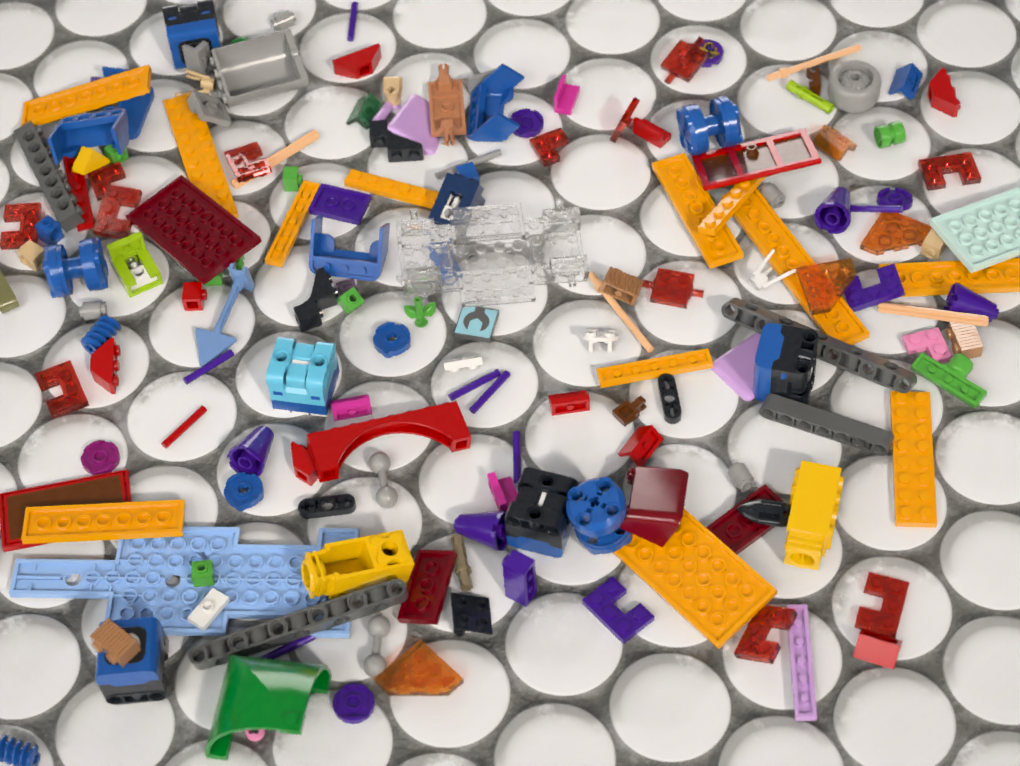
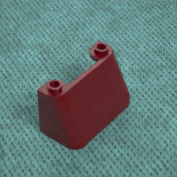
M637 465L634 468H629L626 479H628L627 483L632 485L626 516L619 528L663 548L682 520L689 473L682 469Z

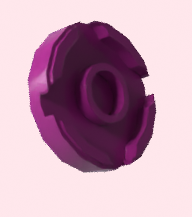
M98 440L85 447L80 459L87 473L98 475L115 470L119 465L121 457L118 447L114 443Z

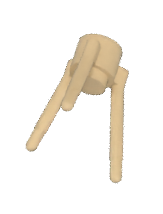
M187 69L184 70V72L191 74H187L186 78L201 81L200 87L203 90H196L197 92L210 94V91L216 90V78ZM193 91L175 93V96L185 95Z

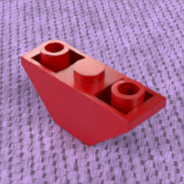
M377 43L332 60L335 75L360 79L373 74L382 57L380 44Z
M941 68L929 82L927 96L932 108L954 118L957 117L958 110H960V100L956 98V90L951 85L950 74H947L945 68Z
M110 338L91 354L90 371L93 380L111 394H116V386H119L117 371H120V363L117 357L120 356L121 351L120 346L116 345L115 338Z

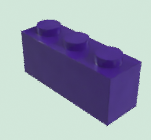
M513 549L510 555H506L502 561L505 596L527 607L537 593L535 560Z

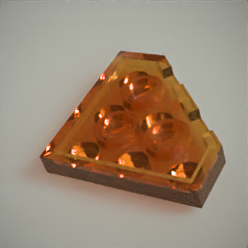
M881 213L860 244V249L878 256L890 250L896 252L909 249V246L917 244L922 246L932 227L899 213Z
M851 258L797 267L796 269L811 315L830 312L856 277V270Z
M421 639L374 678L375 683L388 696H449L464 683L463 678Z

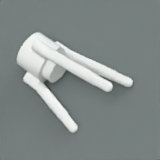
M775 249L770 251L759 267L752 273L753 276L748 280L750 285L757 291L761 288L766 289L769 285L797 271L793 269L767 282V274L773 268L769 267L765 272L761 270L772 257Z

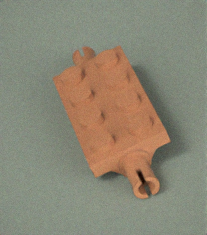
M440 64L438 66V79L435 82H428L432 137L444 136V145L449 146L450 141L451 146L455 144L454 135L467 134L462 79L454 80L449 75V65L444 64L443 69V65Z

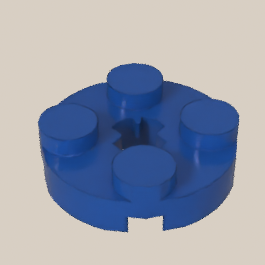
M387 322L375 330L376 333L373 336L374 347L385 358L400 355L410 349V331L405 325ZM390 337H393V339L397 338L394 341H389Z
M245 472L234 474L227 480L224 489L227 503L236 508L237 511H244L257 505L264 498L262 481L255 474L249 475L245 474ZM242 488L245 490L249 489L246 493H241L240 491Z

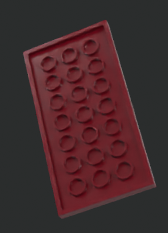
M182 175L125 216L128 222L204 285L229 267L230 263H234L262 242L259 235Z

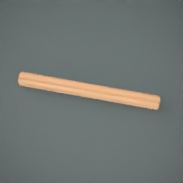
M312 130L234 178L231 181L232 186L235 189H239L320 138L319 133L316 130Z
M886 302L878 304L877 308L880 313L985 327L989 323V317L985 315Z

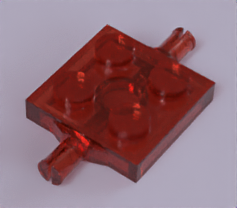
M699 36L693 44L682 40L676 44L660 65L663 70L670 73L664 80L665 83L670 85L675 78L690 82L709 57L708 53L699 48L704 42L702 37Z
M658 268L657 275L653 281L643 280L642 287L651 288L650 302L687 309L688 302L692 296L700 298L704 296V290L693 289L695 274Z

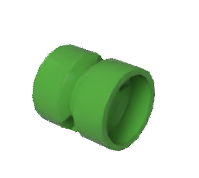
M901 121L891 122L888 126L883 124L874 127V139L880 149L890 147L891 143L893 145L905 143L906 133Z

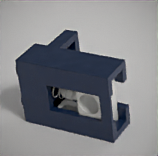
M447 172L428 219L433 224L441 227L443 225L454 228L455 232L465 235L477 205L483 207L486 201L481 196L484 188L480 185V181L470 178V180L465 179L463 175L456 172L454 174ZM451 212H454V216L452 218H448V215Z

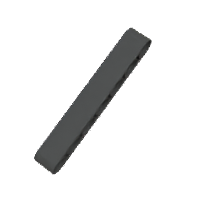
M767 394L759 410L760 415L768 420L880 456H886L889 453L894 440V435L888 430L776 394Z

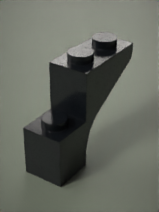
M387 120L369 121L371 148L387 147L389 163L424 160L421 143L393 134L387 129Z
M324 267L316 271L309 299L303 304L293 307L295 319L301 332L322 326L321 318L324 317L322 310L337 305L336 297H339L338 291L335 286L332 287L330 273L326 274Z

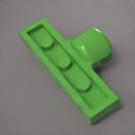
M922 352L911 365L912 371L975 409L987 396L986 390L967 380L966 377L973 369V362L961 353L954 354L947 364H941Z

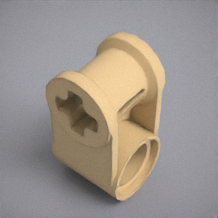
M386 76L383 78L385 102L388 101L393 106L399 105L401 102L402 77Z

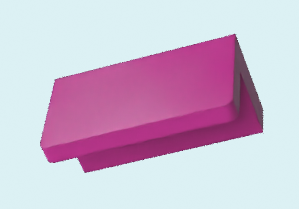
M565 74L562 75L554 96V112L571 115L580 92V86L567 84Z
M368 394L331 401L334 421L372 415Z
M495 472L487 474L488 486L498 511L507 512L510 503L515 501L518 494L512 478L509 476L498 480Z

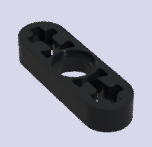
M665 373L658 378V391L663 416L667 423L676 424L681 420L682 412L674 376ZM665 381L669 384V389H666ZM666 396H673L675 399L668 402L664 398ZM670 408H673L675 416L670 414Z
M351 494L309 498L300 501L298 504L299 514L304 519L346 515L353 513L356 509V501ZM326 503L333 505L329 510L322 509V506Z

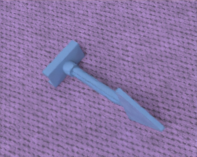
M230 263L228 271L233 280L232 290L214 330L208 331L195 328L201 367L217 358L237 342L235 337L221 333L239 292L242 289L252 292L255 287L248 267L244 266L241 271L237 270L233 263Z

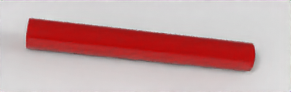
M203 405L198 408L161 445L167 449L207 412V409Z

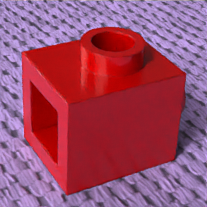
M183 282L182 303L184 310L203 311L204 300H207V290L203 288V284L201 282Z

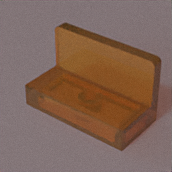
M823 125L813 141L816 146L837 161L842 160L847 150L854 151L858 146L833 127Z

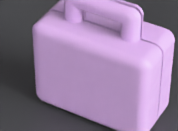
M417 94L410 95L403 106L400 104L393 106L392 103L386 101L372 121L386 120L393 109L399 110L390 122L387 121V129L393 134L421 143L423 154L433 155L438 148L440 137H432L429 102Z
M757 332L713 361V368H711L744 401H751L755 398L753 393L754 364L761 336Z

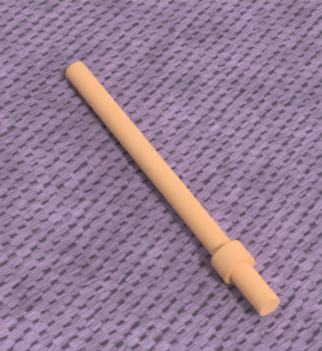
M857 44L789 68H780L777 72L766 75L767 80L783 79L801 70L861 51V46Z
M593 271L589 272L587 277L594 284L595 290L603 295L648 353L653 351L654 347L614 297L599 291L603 281L599 280Z

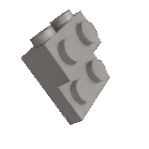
M193 91L188 97L187 103L191 112L198 114L200 120L229 127L232 123L222 98Z

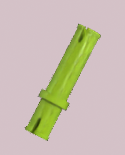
M790 80L786 85V90L796 94L799 99L808 101L827 114L833 111L834 104L811 92L808 87L801 86L793 80Z

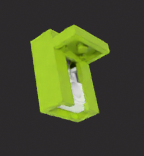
M140 231L106 245L110 264L130 298L163 284L161 273L149 254Z

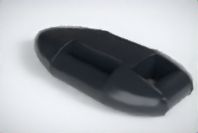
M758 499L741 504L737 510L744 518L756 524L786 527L792 505L786 502ZM784 511L788 512V517L783 516Z

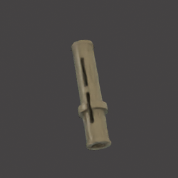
M455 534L451 537L453 551L457 553L455 573L459 578L460 590L466 592L473 589L471 580L472 570L467 560L464 537L461 534Z

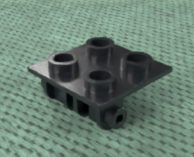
M450 593L453 632L457 637L464 636L466 631L493 634L489 598Z

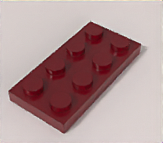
M766 484L706 527L737 555L776 527L751 522L744 518L737 510L741 504L751 500L764 499L784 502ZM784 511L783 516L788 517V512Z
M417 550L414 560L415 565L407 584L409 596L401 604L397 618L400 623L438 625L457 559L455 551Z

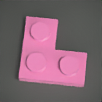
M938 327L902 336V342L908 355L927 351L929 357L939 363L949 362L952 358L951 352Z

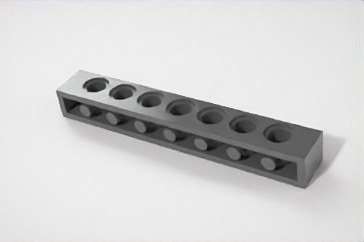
M29 121L13 131L61 227L67 233L78 224L85 222L82 217L84 212L79 205H76L78 200L73 193H70L72 188L67 181H64L66 176L61 169H58L61 167L60 164H55L51 149L47 147L49 143L45 136H42L44 132L39 125L35 126L32 121Z

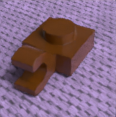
M807 68L806 77L810 79L809 90L820 96V70L816 68V72L812 73Z
M642 396L636 398L632 403L626 400L612 410V415L626 427L640 416L639 412L646 408L644 404L646 400Z

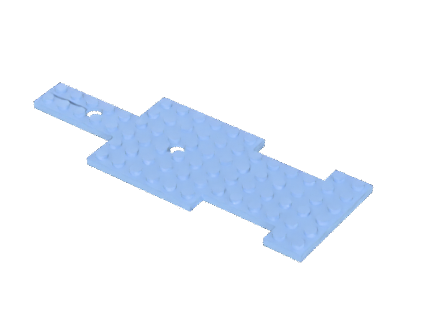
M184 526L183 536L119 539L115 560L16 559L9 595L11 598L108 599L105 620L107 618L119 620L155 617L159 619L166 636L227 635L229 619H275L328 601V595L314 596V598L310 599L301 574V563L304 560L305 553H312L315 550L318 552L327 543L359 538L360 530L357 528H319L318 545L239 544L241 536L240 527ZM192 561H213L215 585L194 587L192 582ZM72 574H78L81 576V581L77 585L70 586L66 584V579L71 578ZM173 575L179 576L181 582L178 586L169 587L166 585V581ZM25 579H57V580H25ZM214 588L228 596L230 601L208 628L203 631L188 622L187 618L209 591ZM318 615L315 621L322 620L324 615ZM351 621L309 636H315V638H350Z

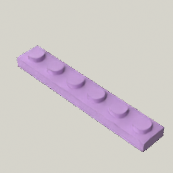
M807 604L786 605L795 721H817Z

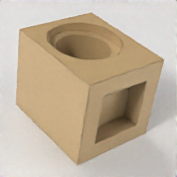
M931 228L922 243L921 254L938 261L947 245L933 228Z
M28 240L17 250L22 264L36 272L43 266V247Z

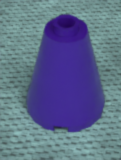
M835 188L817 207L814 218L815 223L821 230L825 229L830 234H839L844 232L850 225V192L846 188Z
M957 282L952 285L946 299L948 301L947 307L944 306V310L988 316L989 322H992L993 319L996 320L999 313L995 303Z
M259 426L230 449L227 458L229 457V464L235 472L261 475L274 439L272 430L266 426Z
M505 511L460 514L454 521V529H456L457 534H461L496 551H503L508 545L504 521L507 512Z

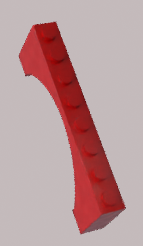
M457 401L445 402L436 406H427L418 410H410L396 415H388L387 417L370 419L360 423H352L342 427H334L329 430L307 434V449L319 482L339 479V470L347 457L365 442L383 435L414 434L435 440L450 448L451 452L469 449L471 434Z

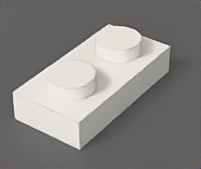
M481 355L443 360L444 369L449 370V373L458 372L460 368L467 367L468 370L477 369L479 365H483Z

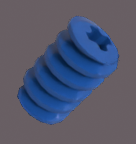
M100 316L99 321H96L94 326L90 328V331L81 339L83 348L89 354H92L112 336H116V330L120 331L121 326L115 319L109 316Z
M5 734L0 739V762H5L8 765L13 764V766H38L40 762L39 746L35 744L31 748L30 742L24 745V741L21 739L16 743L15 737H11L9 740V736Z

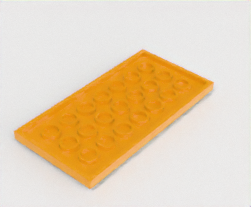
M685 509L678 528L663 548L632 534L633 538L629 544L612 552L718 650L777 594V590Z

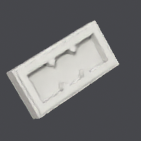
M212 588L188 616V622L205 631L230 601L229 597Z

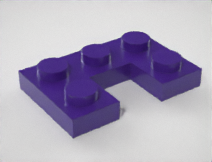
M894 263L876 269L881 282L879 284L863 289L859 276L840 281L847 303L853 312L905 295Z
M612 576L582 599V604L622 644H625L653 622L654 615L641 603L624 614L614 603L626 594V588Z

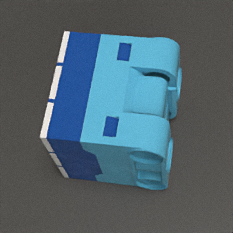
M278 336L266 373V383L268 384L274 411L328 417L340 374L335 343L317 341L316 345L297 343L295 338Z

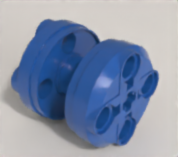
M720 96L712 99L709 104L710 115L703 116L697 104H688L676 109L680 142L690 155L697 156L708 152L709 137L715 136L721 148L732 147L742 143L743 137L739 110L730 98Z
M99 237L79 241L80 256L68 258L63 244L44 247L43 268L52 298L72 295L73 279L78 278L85 279L89 291H100L108 288V266Z
M609 477L589 479L569 490L566 503L568 518L575 528L579 542L591 554L612 553L632 541V533L619 528L625 519L627 505L621 488Z

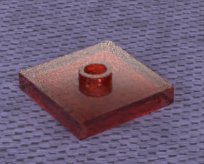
M636 97L632 99L610 137V141L615 143L624 127L628 128L633 120L631 115L640 101Z

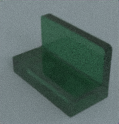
M371 93L363 96L357 101L346 124L350 125L357 122L365 130L369 129V121H372L383 103Z

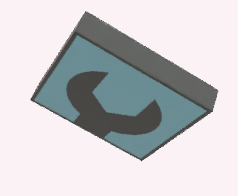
M463 304L454 330V337L491 343L499 310Z

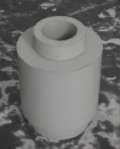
M289 10L273 16L274 18L270 19L275 31L287 29L295 25L294 21H296L293 11L290 12Z
M767 182L760 188V193L773 209L783 206L786 196L775 184Z
M101 300L83 302L82 306L79 307L80 317H84L85 321L99 319L102 315L108 316L106 302H101Z
M736 462L729 467L728 475L738 490L747 492L754 487V477L744 463Z

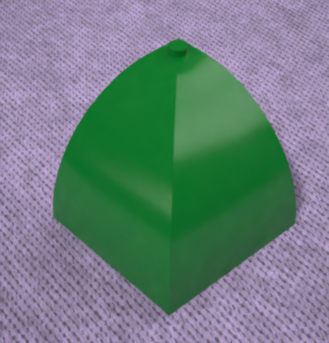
M230 655L206 746V758L228 760L234 732L277 730L280 733L301 735L311 692L328 694L332 678L329 667L319 664Z

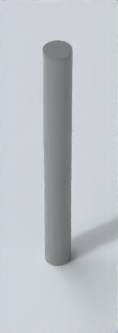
M501 150L492 151L436 172L435 177L438 180L446 177L447 172L454 174L456 166L473 161L475 166L502 156Z

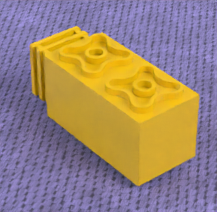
M801 461L800 468H796L789 504L792 506L786 530L788 533L784 547L786 549L784 564L819 570L821 556L825 557L826 549L830 550L844 482V477L841 476L842 468Z
M401 529L327 543L318 552L316 550L312 553L306 552L301 563V574L310 599L314 598V596L328 595L329 600L393 579H401L407 585L415 564Z

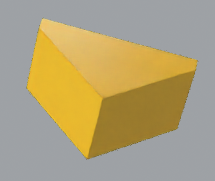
M82 146L72 167V172L85 175L109 164L110 159L94 149Z

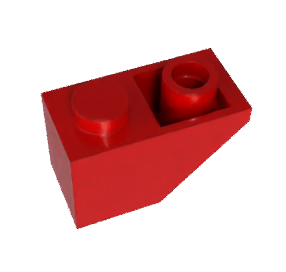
M292 442L290 445L296 478L312 486L318 477L309 451L304 445Z

